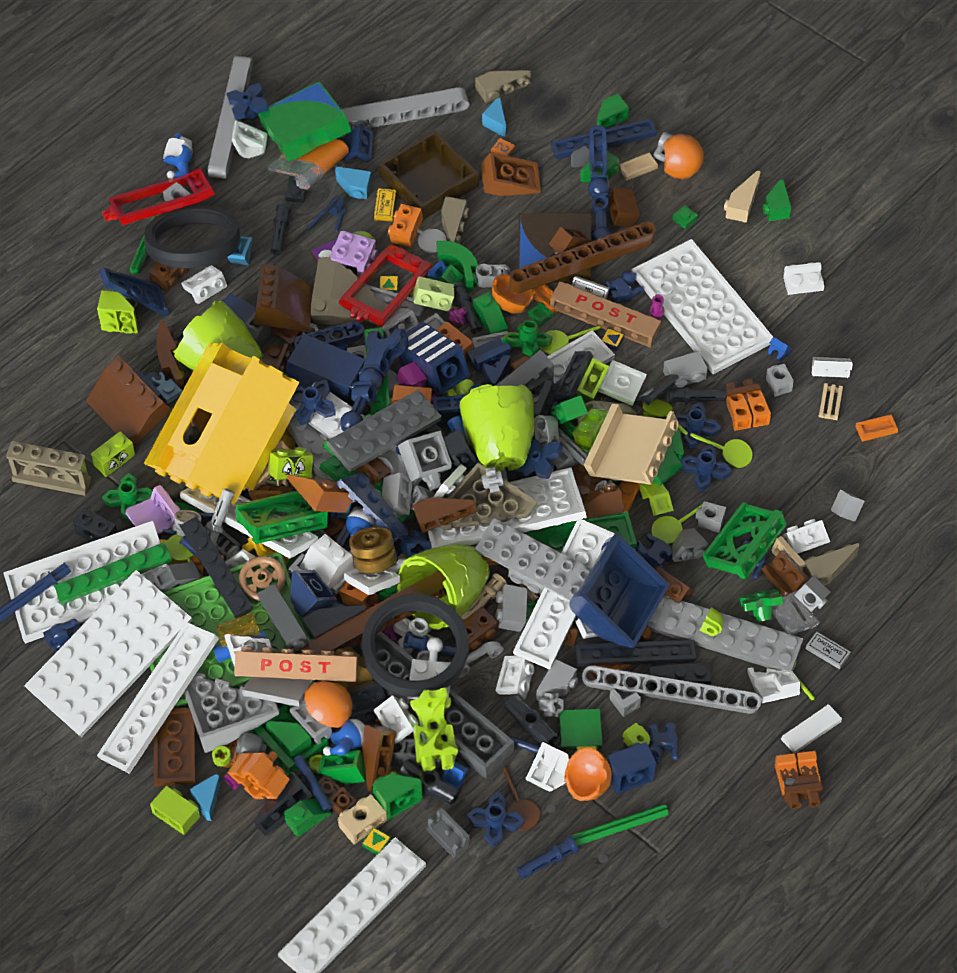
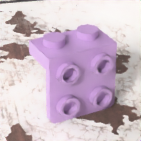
M341 231L330 259L356 267L357 277L359 278L370 266L371 261L376 259L375 240Z
M159 485L154 487L150 499L128 508L126 515L135 527L153 521L159 535L163 533V529H173L174 515L177 511H180V508L172 501L169 493Z

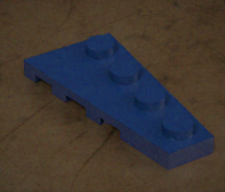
M104 267L100 270L99 273L104 286L163 316L169 313L158 284Z
M363 472L342 478L336 483L340 489L344 487L350 493L348 497L353 502L357 500L364 507L362 511L367 516L369 515L376 519L375 524L378 527H384L391 531L393 542L404 538L408 534L403 523L394 515L393 510L385 503L381 494L372 486L369 478Z

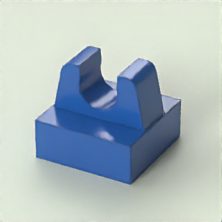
M774 337L769 342L771 345L768 354L772 356L775 351H778L779 354L776 359L779 361L786 355H789L792 350L788 345Z
M454 761L453 769L444 770L442 778L460 788L467 775L468 767H464L459 762Z

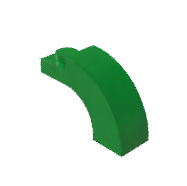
M436 241L438 262L442 260L445 266L451 264L464 275L466 291H474V284L477 283L476 268L478 267L474 255L466 247L458 243Z

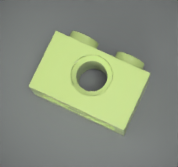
M418 276L414 288V304L449 311L454 299V285Z

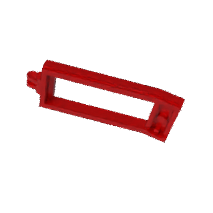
M198 168L184 176L110 197L108 199L111 206L104 210L102 215L106 221L119 219L121 225H126L199 203L215 194L203 172ZM175 182L182 187L189 185L193 194L126 214L123 213L120 205L163 193Z
M391 244L379 254L339 299V304L351 312L350 317L352 319L357 317L356 320L358 322L365 319L383 326L413 292L418 276L425 278L433 266L420 257ZM386 261H389L415 275L383 312H380L354 299V297Z

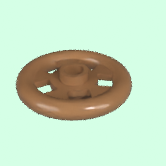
M258 556L246 562L239 574V585L247 597L260 601L256 592L257 587L268 588L274 578L278 580L276 588L280 593L285 586L286 572L282 564L276 559L268 556ZM260 565L261 569L255 572L252 571L254 566ZM269 565L275 568L273 573L266 569ZM261 575L266 576L263 580H259V577ZM252 577L254 584L248 585L247 578Z

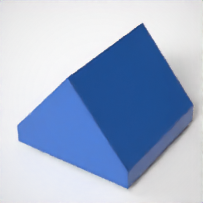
M442 260L428 271V279L440 281L439 277L446 269Z

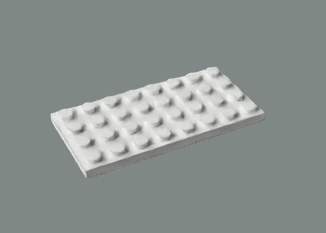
M692 239L631 269L632 273L637 274L635 277L636 281L644 288L651 299L656 294L664 297V315L692 350L700 352L707 368L712 374L771 345L769 342L773 336Z
M571 468L554 471L549 479L539 478L537 475L509 482L539 503L527 518H513L503 521V523L522 533L586 518V512ZM491 522L465 528L464 526L456 527L446 531L440 527L429 530L431 546L435 548L455 544H478Z
M150 521L4 572L11 600L46 576L48 571L52 572L64 562L72 572L59 580L58 584L160 544L154 522ZM162 565L141 575L157 587L152 575L168 565ZM126 580L63 605L60 604L54 585H52L15 612L23 641L28 643L44 637L42 632L49 630L55 624L65 623L74 618L77 619L78 623H85Z
M136 570L24 686L82 737L174 641L186 623H191L193 619Z

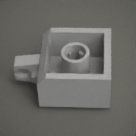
M441 431L409 439L398 445L410 482L423 479L430 491L440 488V473L451 469L452 464Z

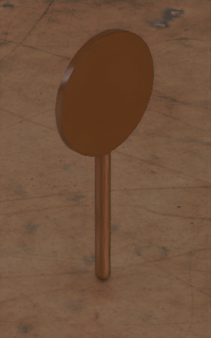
M503 767L504 774L515 798V802L509 806L507 812H518L524 819V825L518 830L532 829L539 822V808L532 801L519 799L506 767Z

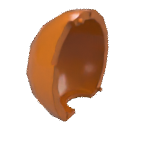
M678 134L669 137L663 142V150L665 151L664 171L673 178L685 179L690 178L699 171L703 165L704 153L698 140L690 135Z
M503 274L497 276L492 284V297L499 307L510 313H523L532 302L536 294L535 289L515 294L509 290L510 275Z
M323 680L313 683L304 692L306 709L317 721L326 726L338 728L349 720L352 714V700L349 692L341 684L331 680Z
M591 748L580 749L572 755L567 763L564 782L567 784L568 790L574 799L580 801L595 800L605 793L610 786L612 779L611 766L605 756L599 751Z

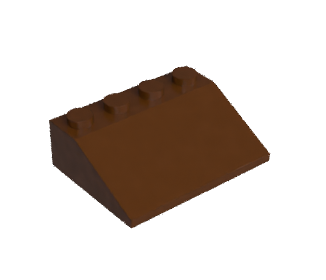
M261 264L254 324L309 332L313 286L280 266Z
M119 355L104 369L86 400L116 434L121 431L133 443V447L172 411Z

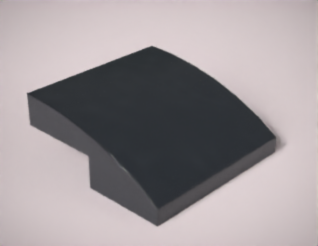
M676 374L666 375L639 396L634 403L638 407L644 402L649 406L674 386L679 376Z
M373 679L346 689L352 700V714L349 719L360 720L364 725H376V718L378 716L374 709L386 701L382 686Z

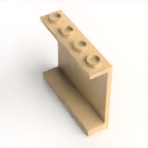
M612 404L584 463L589 475L651 485L654 477L658 474L659 466L664 461L667 448L671 445L672 437L679 426L674 412L670 411L666 419L623 414L618 404Z

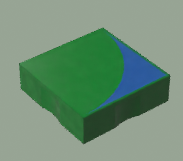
M320 81L268 106V111L258 113L263 128L271 139L277 143L279 150L288 162L311 152L320 145L351 132L346 115Z

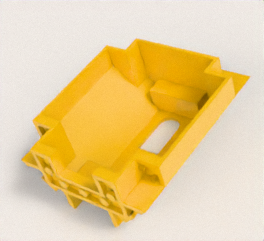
M223 342L220 345L219 343H213V345L209 343L144 464L156 469L155 472L165 477L166 474L171 476L170 479L179 484L181 481L185 482V486L194 491L197 488L200 489V493L209 498L212 495L220 498L223 488L232 490L235 494L231 504L235 505L242 490L246 488L254 490L270 460V452H274L294 415L296 409L289 401L300 382L283 375V372L264 364L255 356L249 358L229 349ZM198 408L212 413L199 440L193 445L185 444L184 434Z

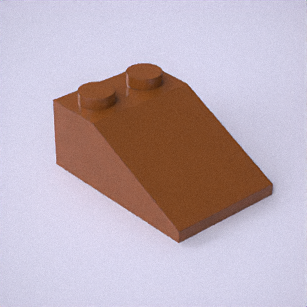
M490 152L481 163L484 193L509 196L541 192L538 164L536 162Z
M287 476L290 483L315 511L346 513L352 500L348 497L350 493L344 487L340 489L336 485L338 481L312 476Z

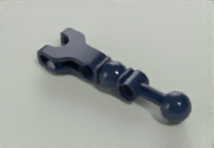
M600 125L591 127L589 131L588 149L591 182L588 185V192L592 197V212L595 214L596 229L591 233L592 241L612 234L606 228L608 195L611 190L606 175V130ZM594 132H600L602 134V137L594 138ZM599 170V171H602L603 173H601V174H596L595 171ZM597 203H602V204H604V206H603V207H598V206H596V204H597Z
M395 329L385 339L379 330L369 333L365 342L369 352L362 368L363 371L359 375V380L352 389L354 406L351 411L345 412L340 418L342 431L363 421L361 414L366 403L375 402L378 389L382 384V378H385V374L388 372L393 360L400 356L407 347L409 338L405 329Z

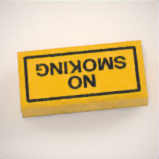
M378 189L374 220H393L396 190Z

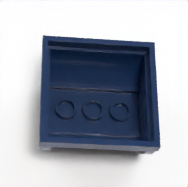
M616 534L604 542L600 555L578 592L572 596L569 605L571 611L598 637L608 642L631 648L637 644L670 584L619 534Z

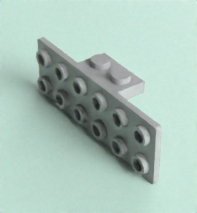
M497 519L492 520L475 548V551L508 568V577L514 583L527 586L533 593L542 594L544 588L569 601L578 592L591 570L589 567Z

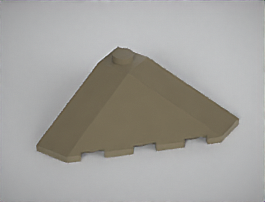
M319 257L311 303L314 325H342L355 321L358 322L356 320L357 317L352 319L350 317L351 312L339 304V299L358 277L341 263L332 261L330 257ZM366 285L354 297V299L380 312H383L387 305L375 297V294ZM365 319L360 322L362 325H377Z
M477 463L447 499L474 500L478 512L442 525L440 528L446 531L456 527L478 526L482 523L492 522L493 519L503 522L507 521V519L527 518L539 503L504 479V485L499 486L500 491L491 493L489 488L484 489L482 475L486 474L487 468Z

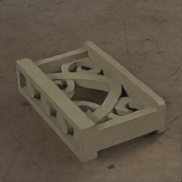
M15 441L11 442L6 457L9 459L13 473V482L86 496L91 477L88 476L85 455Z

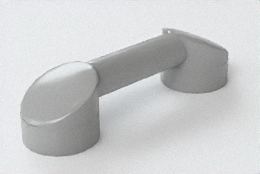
M493 641L487 642L482 647L468 654L465 667L458 678L465 676L470 671L468 664L487 653L490 658L499 656L503 651L501 644Z

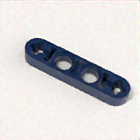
M355 321L306 335L313 338L322 337L325 339V343L338 346L361 339L364 334V327L360 322ZM341 333L343 336L337 339L333 337V334ZM300 335L295 338L294 349L298 345L303 335Z

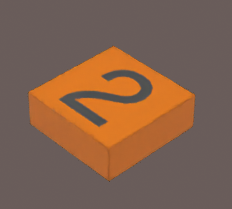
M500 138L491 148V152L510 156L515 150V145Z

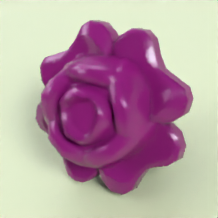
M453 307L449 310V320L454 325L460 324L463 326L467 323L465 320L466 308L462 307L458 310Z

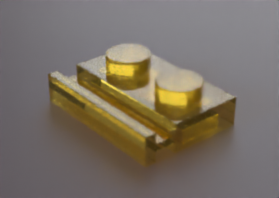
M254 613L215 626L222 648L227 646L224 635L253 637L260 634Z

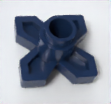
M259 83L249 86L245 93L238 90L226 93L229 104L234 105L232 112L235 120L242 118L253 119L258 113L269 110L265 98H260L263 92Z
M327 380L315 382L314 386L307 387L306 389L301 386L296 388L292 400L293 403L301 405L296 411L300 425L311 422L316 412L325 418L336 415L333 402L325 399L330 393Z
M700 402L690 407L687 416L682 414L675 415L679 425L688 432L684 436V442L690 449L700 444V440L690 436L691 433L698 436L702 434L713 437L721 431V426L716 420L705 419L706 409Z
M532 440L528 452L529 456L524 465L516 469L515 472L520 476H528L536 471L539 478L549 479L554 470L552 460L560 456L563 447L558 442H550L542 448L538 440Z
M711 444L702 448L697 458L687 456L680 460L685 473L696 474L694 485L699 491L710 487L711 477L724 480L731 476L732 470L726 463L716 462L717 451Z
M500 792L489 798V806L486 810L475 808L467 814V819L474 827H486L484 839L491 847L496 846L502 841V829L516 831L524 825V819L518 812H506L507 800Z

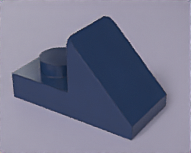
M503 354L502 358L496 361L495 367L482 363V374L487 384L496 386L505 378L510 369L509 355Z

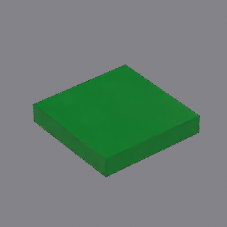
M600 709L562 710L559 713L561 750L576 749V746L596 745L597 748H602Z

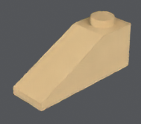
M756 171L731 193L729 200L725 201L724 210L727 211L726 218L747 223L759 185L761 171Z

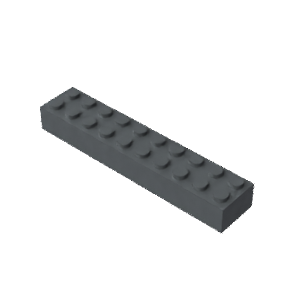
M378 633L374 641V650L380 664L391 674L410 680L412 659L414 658L384 633ZM362 643L352 649L363 658ZM383 688L384 694L388 698L392 695L399 699L402 698L409 706L408 712L416 714L419 723L418 715L412 709L410 703L415 699H408L406 696L397 695ZM450 689L449 698L451 703L448 708L444 709V718L447 724H451L453 727L455 743L458 748L457 755L487 779L514 753V741ZM434 721L431 722L430 728L432 730H436L438 728V723ZM446 735L441 736L442 741H448Z

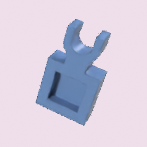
M160 372L161 380H155L154 377L151 380L161 393L162 399L166 404H169L180 397L182 390L172 379L166 381L165 376Z

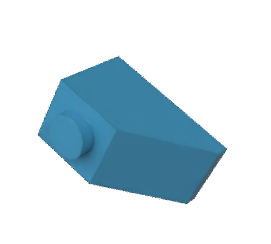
M336 167V181L350 197L367 199L372 183L371 172Z

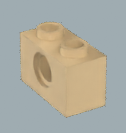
M369 795L367 798H361L350 810L346 809L338 818L340 829L353 844L367 836L373 827L378 828L387 821L386 811L372 795ZM359 816H365V817H366V818L363 819V820H358V819H357V817H359Z

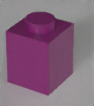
M412 362L399 369L396 380L401 386L425 388L427 377L417 364Z

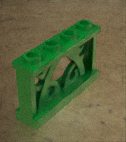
M298 491L236 505V521L241 523L248 531L255 544L327 528L328 512L315 511ZM291 513V515L280 518H270L274 514Z
M743 502L704 552L703 558L707 567L739 575V578L746 580L787 525L782 511H770ZM750 517H755L756 521L752 522ZM751 532L753 537L751 543L744 544L735 549L734 539L742 534Z
M281 703L283 707L278 709V715L249 731V733L263 737V744H267L266 751L268 754L271 751L277 754L275 761L289 775L292 772L297 773L298 767L268 734L267 730L263 729L269 721H287L298 723L302 727L290 712V709L294 706ZM324 736L320 740L321 744L318 745L316 743L312 748L306 750L302 754L306 762H309L312 756L318 755L325 747H328L329 739Z

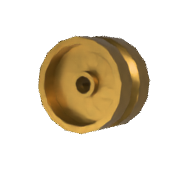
M365 528L356 532L349 540L354 565L359 572H382L392 567L397 561L392 533L387 528Z

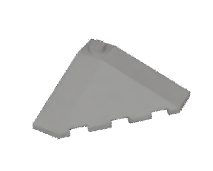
M199 672L195 674L184 691L205 753L214 750L218 746H226L239 738V736H243L244 733H248L278 715L279 711L276 703L243 696L242 689L244 687L241 686L240 690L230 687V682L217 678L215 682L206 679L205 674Z

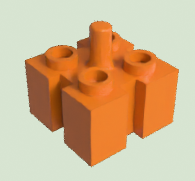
M273 751L269 755L263 752L242 753L228 771V774L233 779L245 786L244 789L254 799H264V797L267 799H277L290 780L281 767L273 766V762L277 758V754Z

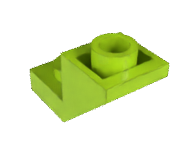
M654 482L651 485L638 483L642 499L649 498L653 516L674 511L669 492L663 484L660 486Z

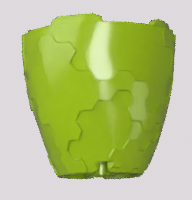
M216 300L201 316L194 317L183 331L184 337L178 348L173 351L174 357L191 370L195 369L209 343L212 345L213 343H219L220 345L223 342L229 349L249 358L255 356L260 361H262L263 357L260 347L255 342L244 322L223 301L218 302Z
M487 384L472 389L459 403L464 432L470 446H472L479 461L487 469L495 467L496 472H502L506 467L510 471L519 469L527 459L534 435L533 394L529 388L522 384L519 386H492Z
M455 544L431 548L413 555L403 562L398 574L400 575V583L397 585V590L400 592L440 570L447 578L444 580L443 585L448 595L439 600L451 606L462 617L472 607L476 599L479 598L490 575L489 565L486 560L482 559V555L475 551V547L470 545ZM417 611L412 614L415 618L424 619L429 628L441 629L448 627L443 620L430 613Z

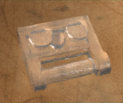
M798 591L784 596V604L772 606L773 614L785 633L796 635L809 628L813 629L820 623L817 617H814L810 610L794 596ZM792 602L796 603V605L806 618V621L802 620V618L796 611L795 607L793 606Z

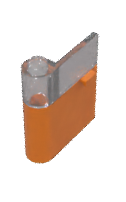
M335 139L318 146L311 152L291 162H288L282 154L268 167V171L295 176L298 187L307 190L348 154V147L343 141Z

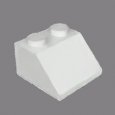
M325 534L310 546L299 568L302 570H315L328 588L331 589L344 578V573L354 570L353 556Z

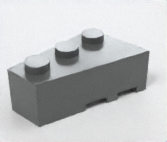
M540 350L496 386H519L522 384L529 388L534 398L540 394V389L544 386L545 380L554 381V364Z

